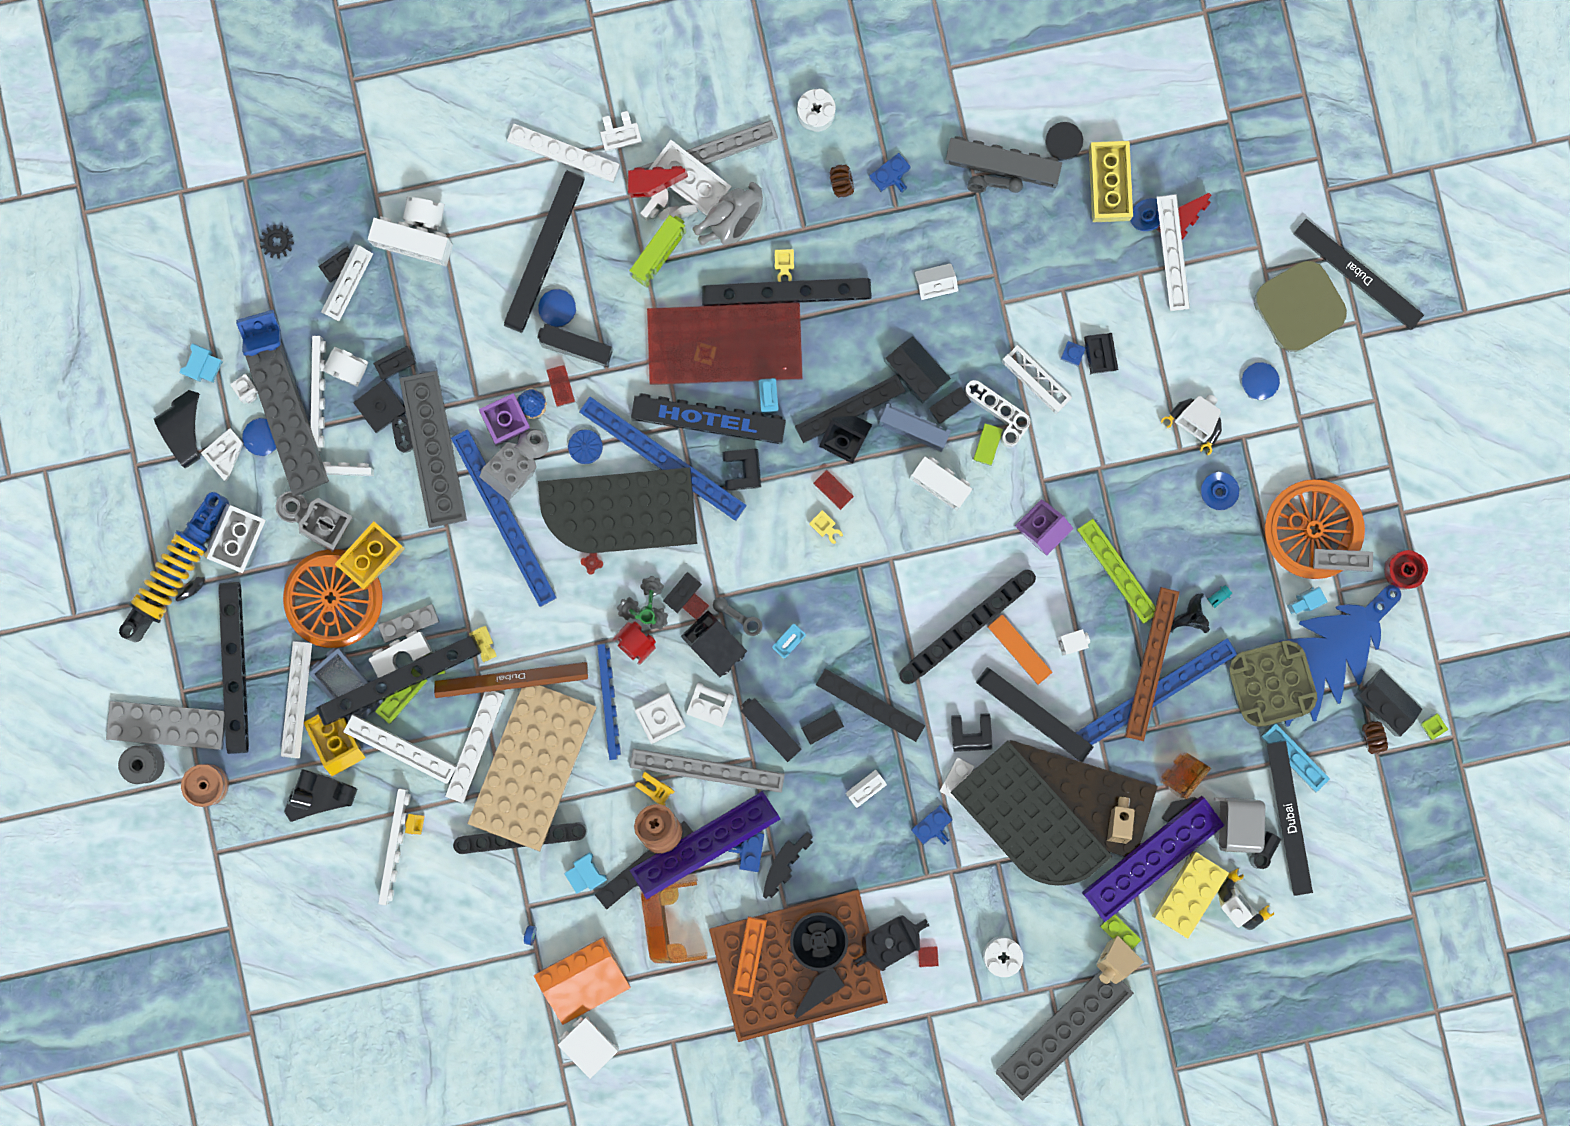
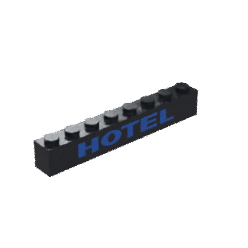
M639 393V396H634L631 420L781 445L783 443L786 420H782L783 417L779 415H771L770 418L764 417V413L753 412L751 415L745 414V410L741 409L727 411L726 407L723 406L708 408L707 404L704 403L690 405L688 404L689 401L677 399V402L669 401L670 398L658 396V399L650 398L651 395Z

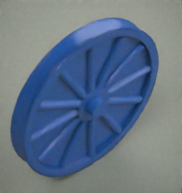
M580 430L570 438L568 450L576 462L590 464L600 457L603 444L595 432Z

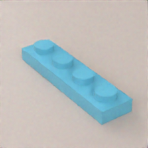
M1273 724L1261 736L1267 743L1286 740L1291 768L1314 792H1317L1330 780L1277 724Z

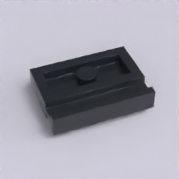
M1112 333L1084 337L1090 375L1119 370Z

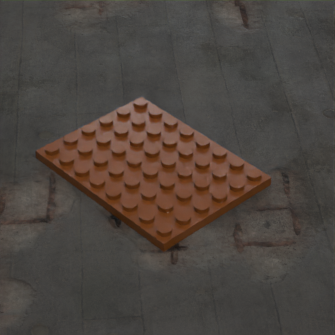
M859 889L754 916L755 918L765 919L767 922L752 997L733 994L747 919L709 928L738 1042L888 1003L880 971L869 962H865L859 967H856V963L853 962L854 959L862 956V937L870 932ZM817 912L827 913L836 917L843 924L848 935L847 952L842 961L834 967L845 986L796 1019L794 1013L818 972L805 968L795 959L790 946L791 933L796 923L804 916Z

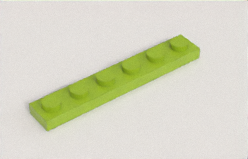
M1094 519L1078 528V533L1142 624L1153 618L1154 604Z

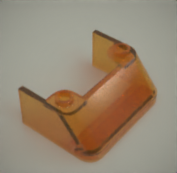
M698 879L675 882L648 899L645 898L642 892L641 900L649 957L654 963H683L708 958V952L687 955L686 948L682 944L669 943L665 905H672L678 900V888L695 886L698 884Z

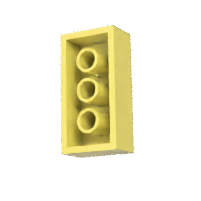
M1091 142L1089 146L1092 222L1130 221L1133 217L1130 142Z
M1191 852L1152 917L1188 939L1229 873L1197 852Z

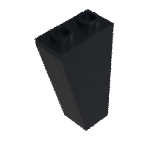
M544 324V327L539 329L537 336L543 348L604 367H608L614 350L613 347L547 324Z
M748 698L741 705L743 707L741 710L743 715L787 762L802 750L756 698L753 700Z

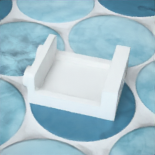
M586 1016L584 1019L580 1017L573 1024L575 1028L570 1033L566 1030L559 1037L560 1043L558 1046L591 1079L619 1051V1048L612 1044L589 1020L590 1018Z

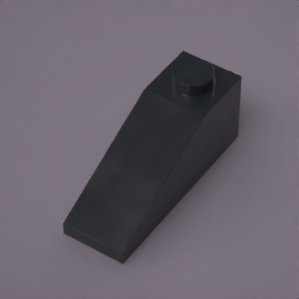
M834 967L824 971H817L818 974L815 975L794 1013L796 1019L845 986Z

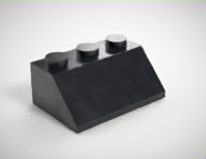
M913 336L895 349L884 361L922 404L951 379Z
M1382 669L1354 695L1395 737H1401L1414 724L1423 710Z

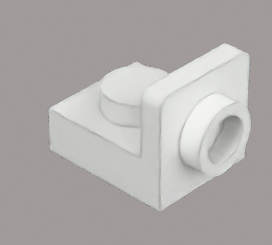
M246 373L230 384L242 403L249 404L257 399L258 391Z

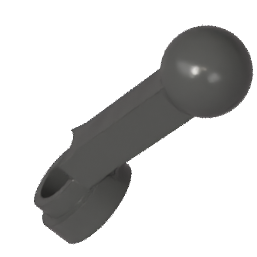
M984 175V178L973 176L968 181L967 189L974 193H982L986 191L987 187H994L1018 193L1023 188V182L1019 178L1005 179Z
M718 597L713 601L714 610L725 612L740 622L747 635L756 636L762 631V622L758 618L743 616L728 606L727 600L723 597ZM750 621H755L758 624V628L754 632H750L747 629V624Z

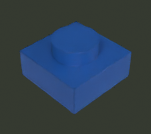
M1068 341L1060 360L1079 366L1086 348Z

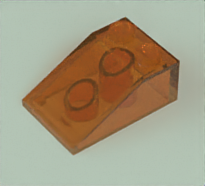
M1180 753L1174 759L1173 763L1175 765L1171 770L1168 768L1162 774L1161 778L1163 779L1160 783L1177 797L1187 799L1212 768L1188 753H1183V755Z

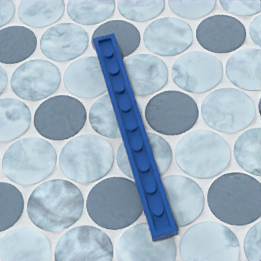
M592 397L588 398L579 411L583 416L661 470L691 468L693 492L734 521H737L746 508V504Z
M467 429L452 437V442L539 607L557 599L505 498L479 477L486 462L469 430Z
M1228 638L1160 679L1152 708L1236 656L1237 652ZM1134 696L1075 733L1091 745H1094L1126 725Z

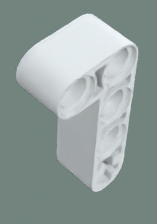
M970 381L965 387V394L971 401L1008 425L1001 436V442L1005 447H1014L1030 425L1029 416L979 381ZM974 386H976V387H977V390H976V391H977L978 393H980V394H981L983 391L985 392V394H983L981 400L978 399L979 396H980L978 393H976V392H975L974 394H971V393H970L971 389H970L969 387L973 388ZM991 396L994 399V405H987L984 401L985 397ZM1007 407L1010 410V415L1003 416L1000 409ZM1017 418H1023L1026 421V426L1019 427L1016 424ZM1006 434H1013L1015 442H1007L1005 439Z

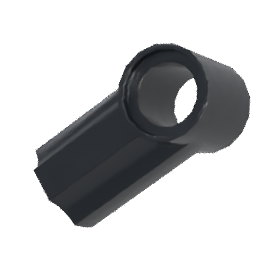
M1266 831L1264 849L1260 853H1252L1249 859L1251 866L1256 869L1268 868L1271 858L1282 839ZM1259 855H1262L1264 858V863L1261 866L1256 862Z

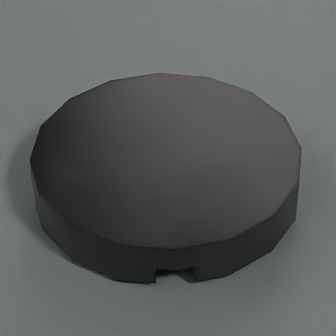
M1070 122L1055 124L1046 135L1047 151L1052 157L1059 160L1073 159L1079 154L1083 146L1082 132L1076 125Z

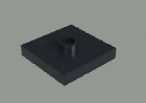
M385 380L353 402L376 434L392 423L396 417L406 412L405 407Z

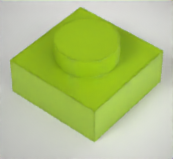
M1438 713L1420 724L1430 740H1434L1448 730Z

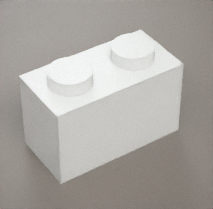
M1083 629L1057 637L1062 656L1089 648L1090 639L1088 633H1084Z

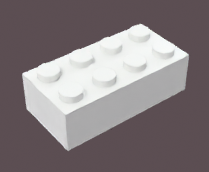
M380 216V219H373L368 241L374 247L447 267L453 244L446 237V234L440 232L432 234L422 227L413 229L404 222L395 224L386 217Z

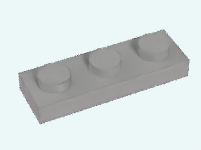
M1314 549L1313 569L1372 572L1373 552Z
M433 604L378 626L384 642L388 643L406 636L415 630L418 631L439 623V619Z

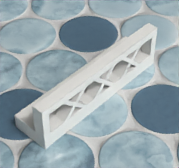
M1018 345L1001 361L1055 414L1072 399ZM1016 352L1023 356V364H1018L1012 358ZM1026 367H1034L1037 370V377L1029 375L1026 372ZM1039 380H1048L1050 382V390H1045L1039 384ZM1053 393H1061L1066 399L1060 404L1053 398Z

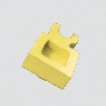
M794 249L775 250V270H781L777 277L778 282H781L782 276H787L788 281H792V275L789 270H794Z
M823 510L809 523L822 538L827 534L832 544L836 543L832 538L833 534H839L840 537L843 536L840 530L832 528L836 523Z
M486 626L469 633L470 636L474 635L482 652L481 659L483 662L497 657L496 652L490 646L493 644V641Z

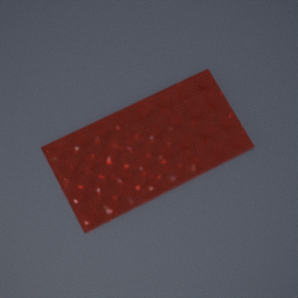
M800 303L647 308L650 385L752 382L775 378L776 381L803 379Z

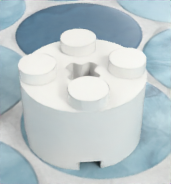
M823 89L807 91L798 101L797 116L800 124L814 132L826 130L830 127L835 117V102L832 96ZM813 108L820 109V112H813Z
M407 196L403 215L404 223L420 227V223H422L423 227L438 230V227H441L445 204Z
M334 347L323 371L358 387L367 368L368 361L357 358L343 349Z
M998 936L990 940L984 947L983 961L992 974L998 977H1010L1021 968L1023 952L1020 946L1011 938ZM1002 952L1008 956L1004 961L998 958V956L1002 955Z

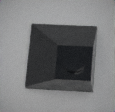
M857 416L833 417L819 447L853 464L873 424Z

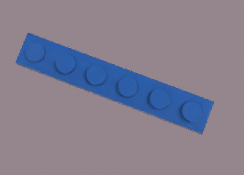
M606 644L597 645L608 753L609 760H616L618 755H621L620 743H616V736H619L618 724H614V717H617L616 705L612 704V698L615 697L614 686L610 685V679L613 678L612 667L608 666V659H611L610 648H607Z

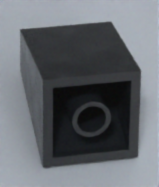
M709 610L680 636L719 678L722 675H726L736 662L744 658L747 652Z

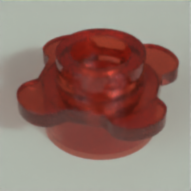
M590 553L589 556L581 559V565L586 567L588 574H594L596 569L603 567V561L598 559L597 553Z

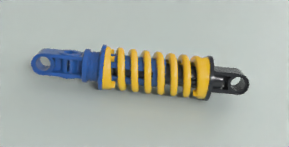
M216 492L209 493L194 513L191 521L187 522L185 530L183 532L176 530V534L171 540V543L175 544V546L168 545L169 555L165 553L161 555V558L165 560L163 564L160 562L155 564L159 570L157 572L150 571V576L156 580L152 582L145 579L144 584L150 589L147 591L139 588L138 590L144 596L143 600L140 599L141 596L136 594L129 601L128 604L133 609L119 628V634L122 638L132 642H139L153 621L161 622L162 616L167 611L164 605H171L172 599L170 596H177L178 591L176 588L183 587L184 583L181 579L189 578V573L186 570L193 571L195 566L192 561L199 562L201 559L199 555L203 556L207 548L204 544L207 539H210V534L216 528L226 503L229 504L227 498Z

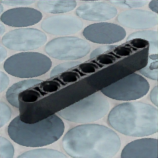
M987 667L977 679L976 683L1080 762H1083L1094 748L1089 742Z
M581 822L551 825L544 844L581 840L587 834V827ZM575 826H580L583 829L582 836L577 837L574 835L573 829ZM560 828L563 830L564 836L562 839H557L554 836L555 829ZM492 833L461 836L453 843L454 850L459 854L526 846L506 839L504 846H500L496 841L498 836ZM480 837L485 838L487 841L485 848L478 846L477 841ZM460 840L467 842L468 847L466 850L459 848L458 843Z

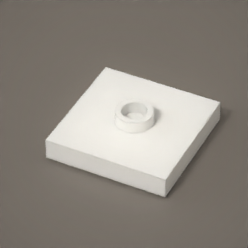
M669 693L634 710L651 744L686 727Z

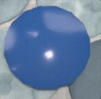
M553 289L541 297L538 311L541 319L548 325L553 327L564 326L574 318L576 303L567 291Z
M1264 362L1254 363L1243 372L1242 386L1251 399L1266 400L1277 392L1280 379L1276 369L1270 364Z
M258 418L246 425L242 439L244 446L249 452L254 455L267 456L276 450L267 419Z

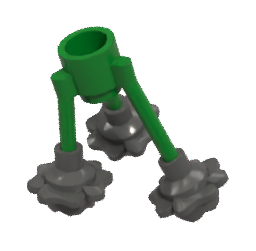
M650 576L647 579H643V584L640 585L644 595H649L648 605L640 609L637 607L638 601L628 597L627 600L622 599L620 605L617 606L618 615L624 617L625 620L630 618L640 619L642 623L650 624L651 629L657 628L661 630L663 626L668 624V614L664 613L663 608H652V601L655 595L662 593L661 589L664 588V585L660 582V578Z

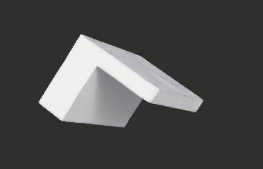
M952 264L915 272L921 300L958 291L957 279Z

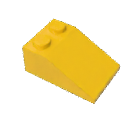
M373 521L335 565L362 589H366L396 560L405 548Z
M316 715L305 721L304 726L324 768L331 776L366 758L357 739L343 732L348 723L345 717L324 726L319 715Z

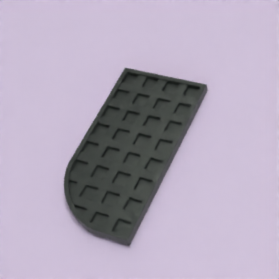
M691 468L538 481L540 510L545 524L559 541L574 550L584 553H603L698 544Z
M1008 740L950 792L1020 871L1035 881L1055 886L1078 883L1090 877L1112 857Z

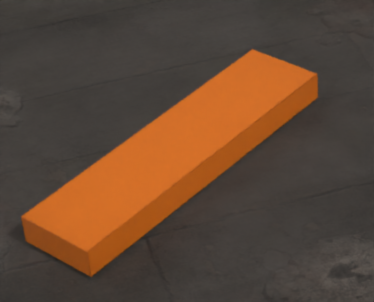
M1003 615L999 616L988 626L989 630L1037 685L1053 673Z
M749 916L747 918L733 994L752 997L767 922L765 919Z

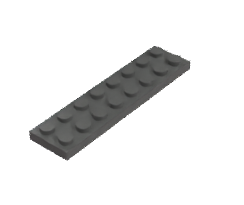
M282 343L274 350H264L254 356H245L292 495L298 496L329 482Z
M438 371L399 378L428 526L433 528L467 521Z
M1100 970L1006 1060L995 1073L1023 1101L1134 994L1123 981L1117 984L1110 981L1109 984H1105L1099 978L1102 974Z

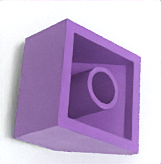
M514 393L479 409V413L495 446L517 437L530 428Z
M1042 499L1015 525L1046 556L1074 529L1061 513Z

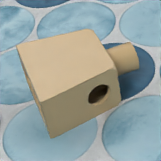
M1119 797L1118 807L1115 806L1111 810L1107 841L1126 844L1132 840L1135 810L1129 808L1130 798ZM1119 815L1124 817V821L1120 819Z
M1116 936L1106 944L1097 962V967L1102 971L1099 978L1105 984H1109L1110 981L1117 984L1141 966L1144 961L1119 936Z

